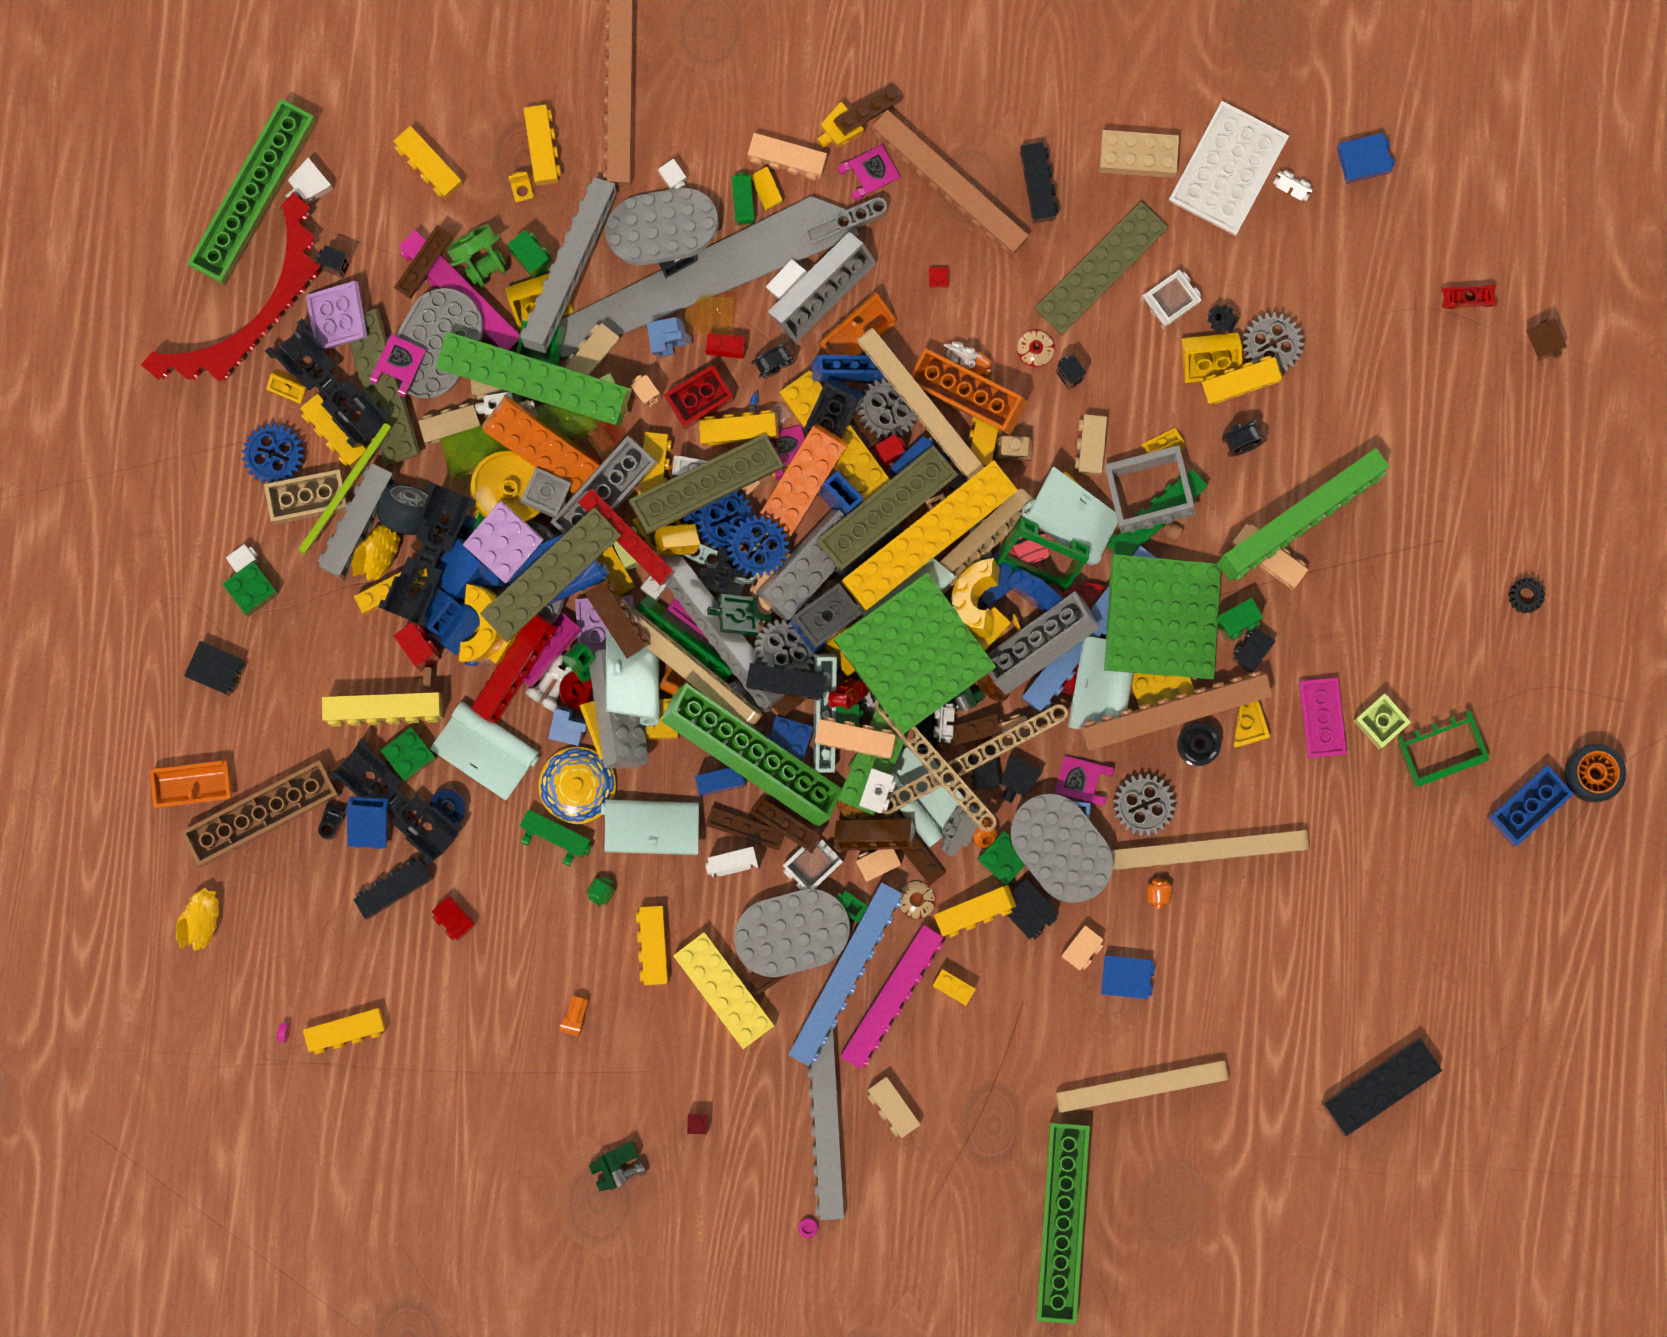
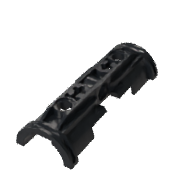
M301 319L297 322V328L289 339L282 345L267 348L265 352L270 358H276L291 375H295L307 390H311L313 387H317L327 398L321 405L333 417L332 420L349 438L346 440L352 448H358L377 435L383 424H387L390 414L384 408L380 410L365 392L361 393L350 380L346 381L343 385L337 381L331 374L336 365L322 351V345L308 331V324ZM304 357L311 358L312 361L309 366L301 364ZM314 367L319 373H321V375L323 376L322 378H315L316 375L312 371ZM341 399L346 400L347 404L350 406L349 410H347V408L343 404L340 405ZM354 411L361 413V417L357 421L351 419V414Z
M429 482L426 489L430 492L420 514V517H423V521L415 538L423 542L416 560L407 557L400 576L394 577L385 601L381 599L378 608L422 626H425L428 619L424 616L442 573L438 566L445 551L450 553L469 507L473 508L476 500L448 490L433 482ZM450 515L451 523L446 526L441 523L442 516ZM438 526L448 529L447 532L442 531L441 537H443V541L436 543L437 540L434 536L439 535L441 531L437 529ZM426 568V572L429 573L428 577L424 576L422 582L426 583L425 586H423L420 583H415L416 579L419 581L421 580L422 575L419 573L420 571H424ZM415 586H419L422 589L419 597L412 595V589Z
M361 738L350 756L339 767L332 770L328 776L334 781L339 779L357 796L388 799V808L397 815L391 823L406 835L405 839L425 856L422 860L431 865L455 841L463 827L457 822L455 824L450 822L435 807L431 808L417 794L410 801L397 789L402 781L386 767V764L367 748L369 743ZM367 772H373L375 775V779L371 783H367L364 780V775ZM379 778L382 780L379 782L380 785L383 787L388 786V794L383 793L380 795L381 790L377 786H375V789L372 788ZM409 811H416V817L420 820L422 816L425 818L418 824V827L415 826L418 823L417 821L408 819ZM424 823L432 825V831L429 834H424L421 830Z

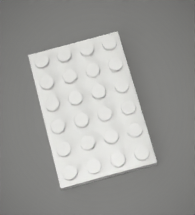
M1221 101L1169 198V202L1236 236L1289 135Z

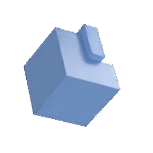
M677 317L647 323L651 353L658 357L674 355V347L693 344L692 337L686 334L685 322Z
M558 706L554 710L548 739L579 746L583 742L584 733L588 730L585 719L574 717V709Z

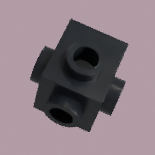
M1216 304L1209 311L1207 321L1212 324L1211 328L1219 333L1222 330L1226 333H1232L1240 317L1232 313L1234 309L1226 304L1223 306Z

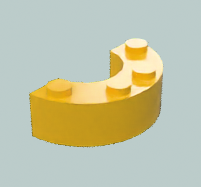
M993 558L981 560L969 566L957 579L951 598L952 607L962 619V622L972 634L982 638H991L993 620L987 611L978 609L977 603L984 591L998 586L1000 567Z
M466 584L465 604L472 606L477 611L480 618V627L473 639L460 643L459 662L483 661L495 654L504 642V639L480 614L498 597L486 587Z

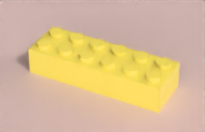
M439 692L322 697V720L331 727H340L342 723L350 724V726H361V722H367L369 725H381V721H386L388 724H400V721L416 724L419 723V720H425L427 723H438V719H443V696Z
M705 932L673 955L742 1049L748 1047L774 1027V1024Z

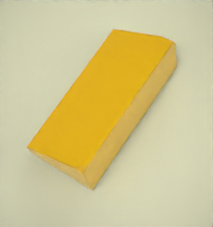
M768 166L751 175L752 182L765 211L783 203Z
M275 369L271 372L266 390L302 404L307 393L305 386L295 376Z
M1176 428L1141 444L1145 454L1178 445L1181 451L1185 449L1184 440Z

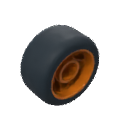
M1590 744L1579 748L1570 756L1565 766V780L1568 788L1579 799L1592 803L1602 802L1611 799L1622 789L1626 780V767L1622 757L1613 748L1603 744ZM1591 769H1595L1598 772L1596 779L1590 776Z

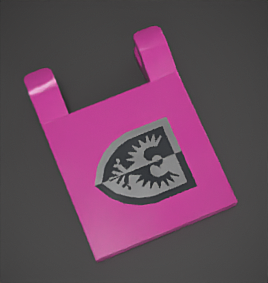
M882 144L848 162L840 164L837 169L840 175L853 169L863 188L853 192L852 197L855 201L900 178Z
M391 334L370 377V382L377 384L381 374L385 373L402 381L398 394L405 397L426 350Z
M801 425L779 430L778 439H769L784 466L791 463L805 440ZM782 469L774 473L777 481L783 476Z
M1064 755L1054 793L1105 806L1106 798L1096 796L1094 793L1099 774L1113 776L1114 768Z

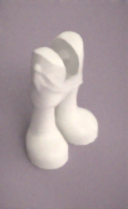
M562 653L550 666L539 685L535 688H528L525 691L527 696L540 703L553 679L557 680L549 694L541 702L542 706L552 712L558 707L556 701L560 694L559 686L562 678L567 673L573 672L569 667H566L565 671L560 669V666L563 664L562 657L564 655Z

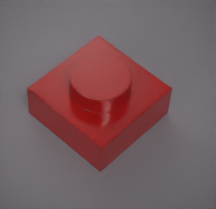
M948 267L929 268V288H948Z

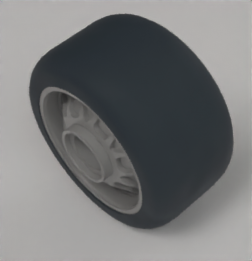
M393 484L386 487L380 496L377 508L379 521L392 531L405 535H417L423 521V517H420L429 492L407 484Z

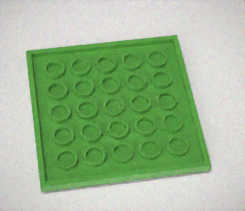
M1113 554L1111 556L1104 671L1214 679L1218 624L1216 618L1218 617L1221 568L1218 564Z
M928 573L834 639V642L902 735L996 668Z

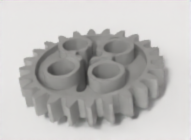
M1274 312L1270 318L1268 313H1265V319H1262L1259 315V322L1257 323L1252 320L1253 328L1247 326L1246 329L1249 333L1243 334L1247 338V340L1242 341V344L1247 345L1246 348L1242 349L1243 352H1248L1245 359L1251 358V362L1257 364L1261 362L1260 359L1264 358V353L1270 351L1277 359L1280 371L1281 368L1288 371V364L1292 367L1295 366L1292 360H1300L1296 354L1303 353L1299 347L1304 346V343L1299 342V340L1304 336L1297 334L1301 328L1295 329L1296 322L1290 324L1291 317L1284 320L1283 314L1276 318V313ZM1280 326L1282 334L1279 336L1274 335L1272 327ZM1256 335H1263L1265 343L1262 345L1255 342ZM1284 335H1288L1287 339L1275 345L1276 348L1271 346L1262 352L1257 351L1259 348L1268 345L1270 339L1275 341ZM1284 342L1289 343L1291 346V350L1288 353H1284L1281 350V344Z
M882 379L880 384L877 380L873 382V385L869 383L867 389L861 392L865 396L859 407L861 410L857 412V415H863L860 422H866L864 429L870 427V434L875 431L877 432V438L883 434V438L886 440L888 435L891 437L897 434L898 437H902L903 433L907 434L909 432L908 428H913L914 424L912 422H916L918 418L914 416L915 414L889 382L886 383L885 379ZM888 394H893L896 400H891ZM871 401L878 402L879 407L873 406ZM896 411L903 412L904 417L898 416ZM879 418H885L888 424L881 423Z
M783 619L779 624L775 620L773 625L769 622L766 628L763 627L761 629V633L756 637L758 640L754 643V645L758 646L754 649V652L759 653L755 658L756 660L766 662V666L774 667V664L786 666L785 669L793 670L794 667L805 669L806 673L810 670L809 667H812L814 664L812 660L815 659V654H812L790 622L786 624L785 619ZM787 636L792 637L794 642L788 640ZM770 641H774L777 646H773ZM794 654L799 655L800 659L795 658ZM776 658L781 659L783 664L778 663Z
M1139 774L1138 780L1131 776V783L1125 780L1126 787L1119 786L1122 792H1115V795L1119 797V799L1113 800V803L1118 804L1113 810L1119 812L1115 818L1121 817L1122 820L1119 822V825L1125 823V831L1132 828V835L1136 830L1140 837L1143 832L1146 833L1147 837L1150 836L1151 830L1156 835L1157 828L1163 831L1164 827L1162 824L1169 825L1170 823L1167 818L1174 817L1170 814V811L1176 810V808L1171 806L1176 800L1169 798L1174 793H1167L1170 786L1163 787L1164 780H1161L1159 783L1156 782L1157 776L1150 780L1149 774L1146 775L1145 779ZM1149 787L1154 790L1152 798L1145 796V788ZM1128 795L1136 797L1135 805L1127 803L1126 798ZM1155 798H1160V801L1147 806V810L1141 808L1132 813L1128 812L1129 809L1142 804L1141 800L1146 803ZM1154 805L1161 807V815L1156 816L1152 813ZM1135 813L1143 814L1144 821L1142 823H1137L1134 820Z

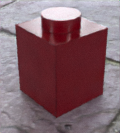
M688 1114L687 1134L707 1135L708 1114Z

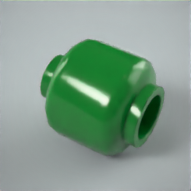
M604 876L602 879L594 878L586 891L587 895H589L588 899L599 906L602 904L607 905L615 893V888L611 886L613 882Z

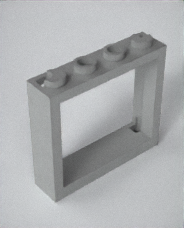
M1179 445L1105 464L1118 525L1122 534L1130 531L1134 533L1142 528L1150 529L1161 523L1169 524L1180 518L1188 519V516L1197 514ZM1177 461L1187 503L1124 520L1114 478Z

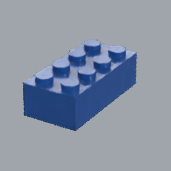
M1547 765L1541 768L1487 819L1515 847L1572 797L1574 793Z

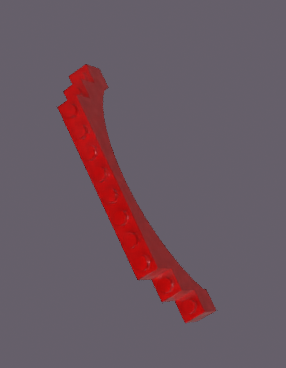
M292 192L280 206L284 211L287 243L285 260L277 286L265 306L244 328L213 346L178 354H157L153 350L141 363V366L157 380L160 378L164 380L171 373L169 368L173 367L188 381L191 378L195 381L202 373L199 370L202 367L218 382L221 379L225 382L232 374L229 370L234 365L238 367L244 360L243 354L246 351L250 353L256 347L255 341L260 336L263 339L270 331L267 327L272 322L276 324L282 317L280 312L284 308L288 310L295 302L293 300L297 293L301 295L307 289L305 284L309 279L314 281L320 274L318 271L320 266L303 252L304 250L308 252L314 246L315 242L313 240L315 236L299 223L300 220L304 222L310 215L308 212L310 207Z

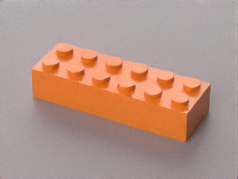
M926 348L911 373L913 379L926 394L1009 436L1028 403L1022 396Z
M504 395L482 424L485 433L534 467L570 482L569 491L574 494L600 467L596 457L507 395Z
M818 423L815 424L769 497L757 520H760L762 515H764V521L771 517V524L778 522L776 528H784L781 534H787L788 536L784 541L789 542L821 492L823 483L830 477L848 448L849 443Z

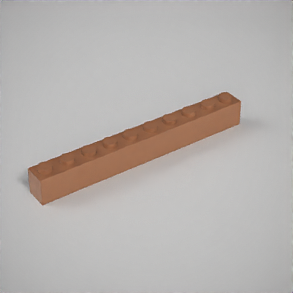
M633 0L606 1V13H609V20H606V32H609V39H605V49L609 50V57H605V69H608V76H605V87H608V94H605L604 101L605 106H608V113H604V124H608V131H604V143H607V150H604V162H607V169L603 170V179L615 183V186H631Z
M888 110L872 125V135L878 141L883 140L890 152L893 154L897 153L901 156L900 160L906 166L911 165L915 169L914 172L918 177L928 180L930 182L929 186L936 192L939 190L943 194L942 197L949 204H955L958 207L957 211L964 217L967 215L977 229H983L986 232V237L992 242L996 241L1000 245L999 248L1005 254L1010 253L1013 256L1028 240L1029 235Z
M1255 671L1249 673L1250 677L1242 679V676L1232 678L1230 683L1218 682L1212 685L1213 688L1205 689V687L1195 689L1193 694L1181 693L1176 695V699L1169 700L1164 698L1158 700V704L1150 706V703L1144 704L1135 711H1132V709L1123 710L1120 712L1121 715L1115 717L1111 714L1102 717V720L1095 722V720L1086 721L1083 723L1084 726L1079 727L1086 750L1091 751L1273 697L1267 674Z

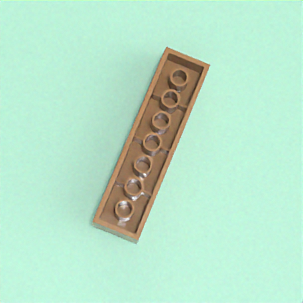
M319 760L181 831L197 865L203 867L339 797L340 795L331 777L328 776L329 773L324 763Z

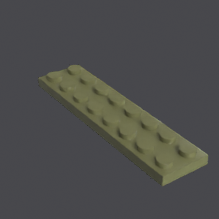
M1140 202L1034 309L1062 336L1168 227L1147 206Z
M373 309L363 313L368 338L349 344L363 391L380 410L384 408L390 414L387 424L391 426V430L380 445L384 464L386 467L418 456L421 453L405 398L398 394L401 386L400 381L382 373L377 384L370 382V377L388 341L379 309Z
M763 434L629 499V504L648 535L783 469L784 465L766 434Z
M932 446L821 536L816 543L838 569L842 571L955 479L958 474L938 450Z
M594 507L480 614L506 642L510 641L611 547L621 535Z

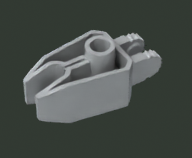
M969 805L970 812L977 813L978 810L974 806ZM960 807L954 811L943 827L942 833L945 835L943 843H941V849L949 857L956 856L961 846L967 847L970 844L977 828Z

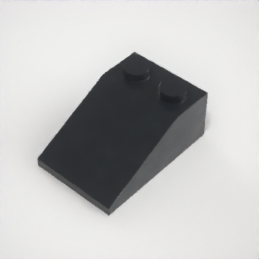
M831 377L825 382L802 432L808 435L812 427L818 423L843 439L865 394Z

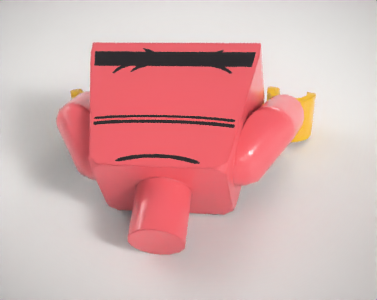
M1038 528V535L1054 541L1053 538ZM1020 536L1007 555L1043 570L1044 567L1041 560L1049 557L1048 552L1051 549ZM1005 537L999 542L1000 546L1005 541Z

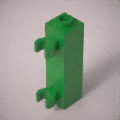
M527 810L519 826L526 830L520 843L529 846L535 834L567 850L568 852L562 863L569 867L575 855L583 858L584 855L588 856L592 849V845H590L591 840L530 810Z

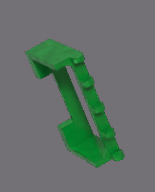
M1021 517L1000 546L996 563L1000 565L1002 562L1012 565V571L1019 568L1045 579V583L1048 586L1054 583L1061 586L1060 591H1066L1089 560L1090 546L1072 539L1068 548L1038 535L1039 524ZM1021 536L1075 559V561L1064 574V578H1060L1007 554Z
M1470 710L1465 711L1468 719L1456 723L1454 716L1449 717L1451 725L1439 730L1436 723H1433L1431 726L1434 732L1420 736L1419 731L1415 730L1413 731L1415 739L1405 743L1402 736L1397 737L1400 744L1398 747L1414 788L1490 760ZM1467 723L1480 756L1418 779L1406 746Z

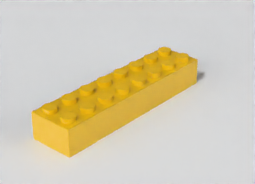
M810 370L779 392L780 398L803 429L823 389L818 381H813ZM849 426L843 437V440L849 443V446L833 471H838L864 498V502L887 484L890 479L853 428Z

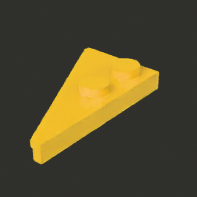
M1259 701L1239 706L1233 744L1234 749L1269 739L1270 735Z

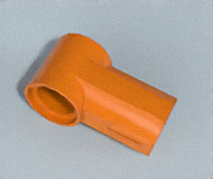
M572 996L567 1014L563 1018L560 1032L579 1037L589 1000Z

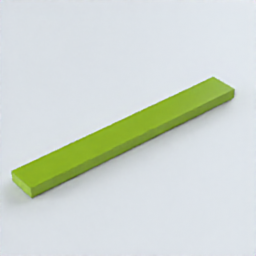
M386 423L383 424L299 547L300 554L303 556L307 554L390 432L391 426Z

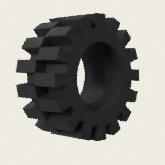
M1524 578L1515 582L1510 587V592L1508 593V596H1510L1508 600L1509 603H1512V608H1516L1517 612L1521 611L1524 614L1532 613L1540 608L1545 600V592H1543L1544 587L1540 586L1539 581H1534L1535 579ZM1524 588L1530 589L1534 594V598L1530 603H1525L1520 599V591Z

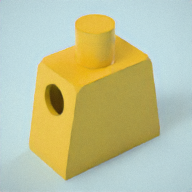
M842 102L821 123V129L824 134L818 137L817 141L823 148L831 142L836 148H840L864 134V129L861 126L844 136L835 125L834 119L848 111Z

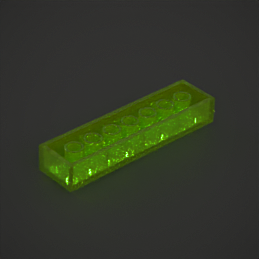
M550 404L535 407L538 418L570 440L598 431L595 419ZM482 425L439 439L453 479L474 472L478 464L491 454L511 451L485 433Z

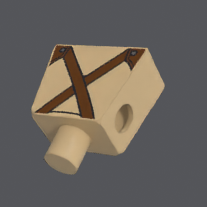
M1001 436L996 440L995 460L1031 461L1032 441L1029 437Z

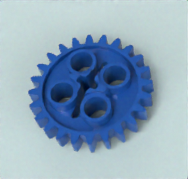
M268 423L266 424V429L259 426L260 432L258 433L252 430L254 436H247L250 442L243 443L247 449L242 450V453L247 455L242 460L248 462L244 467L246 469L251 468L248 472L249 475L255 474L254 479L256 481L261 477L262 484L266 480H268V483L278 482L281 479L287 480L288 476L293 479L292 472L299 473L296 467L303 466L299 459L305 458L304 455L300 454V452L304 451V448L298 447L302 443L301 440H296L298 435L296 433L291 435V428L285 431V425L283 424L278 429L277 423H274L273 428ZM266 438H271V445L263 446V441ZM284 444L290 445V450L287 453L281 452V447ZM257 448H262L271 453L275 450L278 455L288 457L289 461L276 456L271 458L268 453L258 451ZM259 456H265L263 464L256 463ZM277 462L283 463V468L280 471L274 469Z
M736 491L699 509V514H694L695 517L699 518L694 524L700 526L697 529V532H702L700 539L707 538L705 544L712 543L711 548L727 549L732 545L728 544L727 540L733 539L729 536L730 532L736 533L733 530L734 521L737 520L739 522L741 520L746 523V517L750 519V517L755 515L749 513L753 506L746 505L749 499L742 500L743 493L737 495ZM728 502H730L732 506L730 511L727 509ZM712 509L715 511L714 518H711L710 511ZM737 511L739 512L738 515L727 518L724 522H718L712 527L710 526L711 523L722 520L725 516L733 515ZM719 527H721L722 529L721 536H719L717 533Z
M754 515L753 521L746 517V523L741 520L738 522L740 528L737 526L733 527L736 533H729V536L733 539L727 540V543L732 545L726 549L732 552L728 558L735 559L732 565H739L738 572L745 569V576L748 572H751L752 578H754L756 573L762 578L763 572L770 576V570L775 573L777 572L776 565L779 567L783 566L780 560H787V557L783 554L789 553V550L784 548L789 545V542L784 541L788 535L781 534L784 529L783 527L776 528L778 522L771 524V517L767 521H764V515L761 516L760 520H757L756 515ZM759 529L761 536L758 538L754 537L751 530ZM769 533L768 538L761 545V549H758L751 559L747 560V556L752 552L755 544H758L764 535ZM774 541L776 549L770 550L766 543ZM742 543L747 544L749 551L742 552L739 545ZM755 556H762L764 563L761 565L757 564L754 560Z

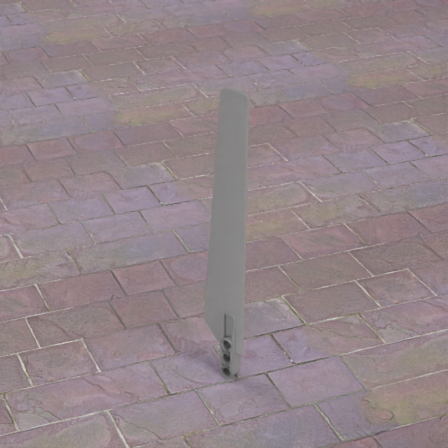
M810 196L707 247L695 255L697 259L695 263L667 278L664 277L661 270L560 320L558 327L565 329L560 356L567 358L572 353L576 354L580 350L577 348L583 339L588 340L592 334L589 332L596 324L600 325L603 323L613 333L620 336L647 323L661 319L781 269L791 259L797 262L831 248L848 232L855 237L860 236L857 231L858 228L886 216L888 211L887 203L883 198L878 197L846 210ZM878 204L884 206V209L880 212L874 210V207ZM859 212L866 213L864 219H858L856 215ZM846 219L849 223L847 226L842 227L839 225L840 220Z

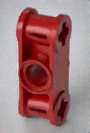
M1496 286L1442 288L1441 293H1443L1444 301L1442 309L1497 306V301H1495ZM1465 294H1472L1474 300L1467 301L1465 299Z
M848 678L829 693V707L835 708L840 706L850 709L868 695L869 689L863 680L858 681Z

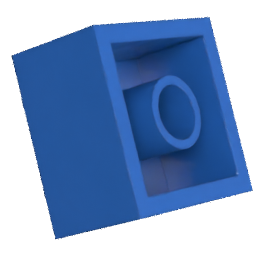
M776 716L769 739L803 762L813 727Z

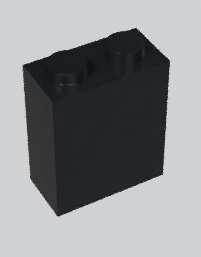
M199 641L184 676L230 696V693L235 692L238 685L236 680L239 675L243 674L246 665H244L245 661Z
M1027 879L1011 892L1017 907L1012 908V913L1006 916L1028 940L1032 937L1034 939L1038 938L1043 933L1041 929L1046 924L1050 926L1057 920L1055 916L1058 912Z

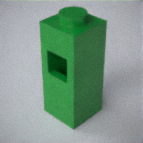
M737 173L735 176H732L735 224H755L751 175Z
M847 891L843 894L839 892L836 898L845 908L848 917L859 924L868 906Z

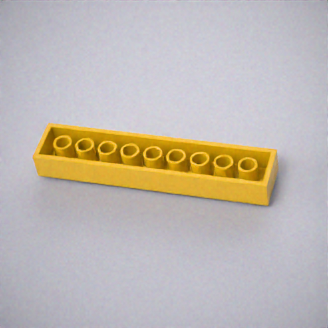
M993 460L846 576L841 583L864 612H866L1018 491L1017 488Z

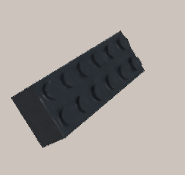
M1416 1038L1321 1104L1341 1134L1348 1136L1442 1072V1069L1421 1038Z

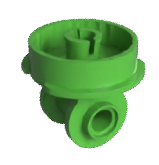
M488 224L470 231L446 249L451 258L450 265L455 266L465 262L467 268L464 270L472 283H478L483 288L485 285L482 280L488 277L489 273L493 274L498 270L502 275L506 273L503 268L506 265L503 257L497 249L493 251L490 247L499 239L500 235L493 233ZM482 248L486 249L488 252L486 256L473 264L470 262L471 255Z

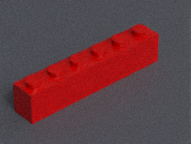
M590 489L578 501L588 513L594 507L621 535L616 542L659 585H663L675 573L595 490Z
M537 614L516 635L511 647L505 652L501 663L496 666L492 677L485 683L481 694L476 697L471 709L486 721L497 723L559 627L541 614Z

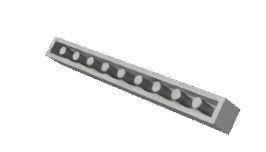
M594 177L592 183L588 184L584 200L580 201L578 214L574 215L572 227L565 234L564 245L559 248L557 260L551 265L550 276L548 279H545L543 291L536 298V307L529 314L526 328L522 329L521 339L524 347L546 353L617 195L615 183Z
M681 555L660 556L675 571L664 584L673 593L675 599L680 602L686 613L690 615L698 629L704 633L709 643L714 646L722 660L727 663L732 673L737 676L745 690L754 698L756 704L765 711L780 702L785 695L748 689L746 687L750 663L755 664V661L761 660L755 659L758 654L754 652V649L742 634L720 632L718 616L707 615L708 607L718 608L719 604Z
M830 1028L826 1034L829 1038L825 1046H820L817 1050V1053L820 1054L815 1064L811 1063L812 1067H808V1078H812L813 1086H809V1098L814 1100V1106H810V1116L815 1118V1125H811L812 1137H816V1145H812L813 1157H817V1165H813L814 1177L818 1176V1184L814 1185L815 1196H819V1204H816V1216H820V1220L844 1219L833 1030Z

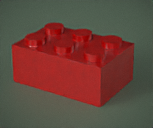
M714 365L709 366L664 394L667 403L684 430L734 401L732 394Z
M411 622L393 635L410 661L421 673L424 667H430L440 660L438 654H440L439 650L430 640H426L429 636L419 624L415 625Z

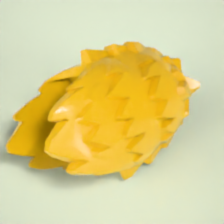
M378 525L372 529L371 533L367 535L354 551V557L351 562L353 576L356 577L359 574L363 576L366 574L367 580L380 579L393 563L394 556L398 551L400 541L398 532L392 531L384 525Z
M203 888L188 899V903L176 923V941L179 942L181 949L188 944V946L193 945L194 951H197L201 947L204 949L210 943L216 930L219 916V901L215 897L216 891H208L206 888Z

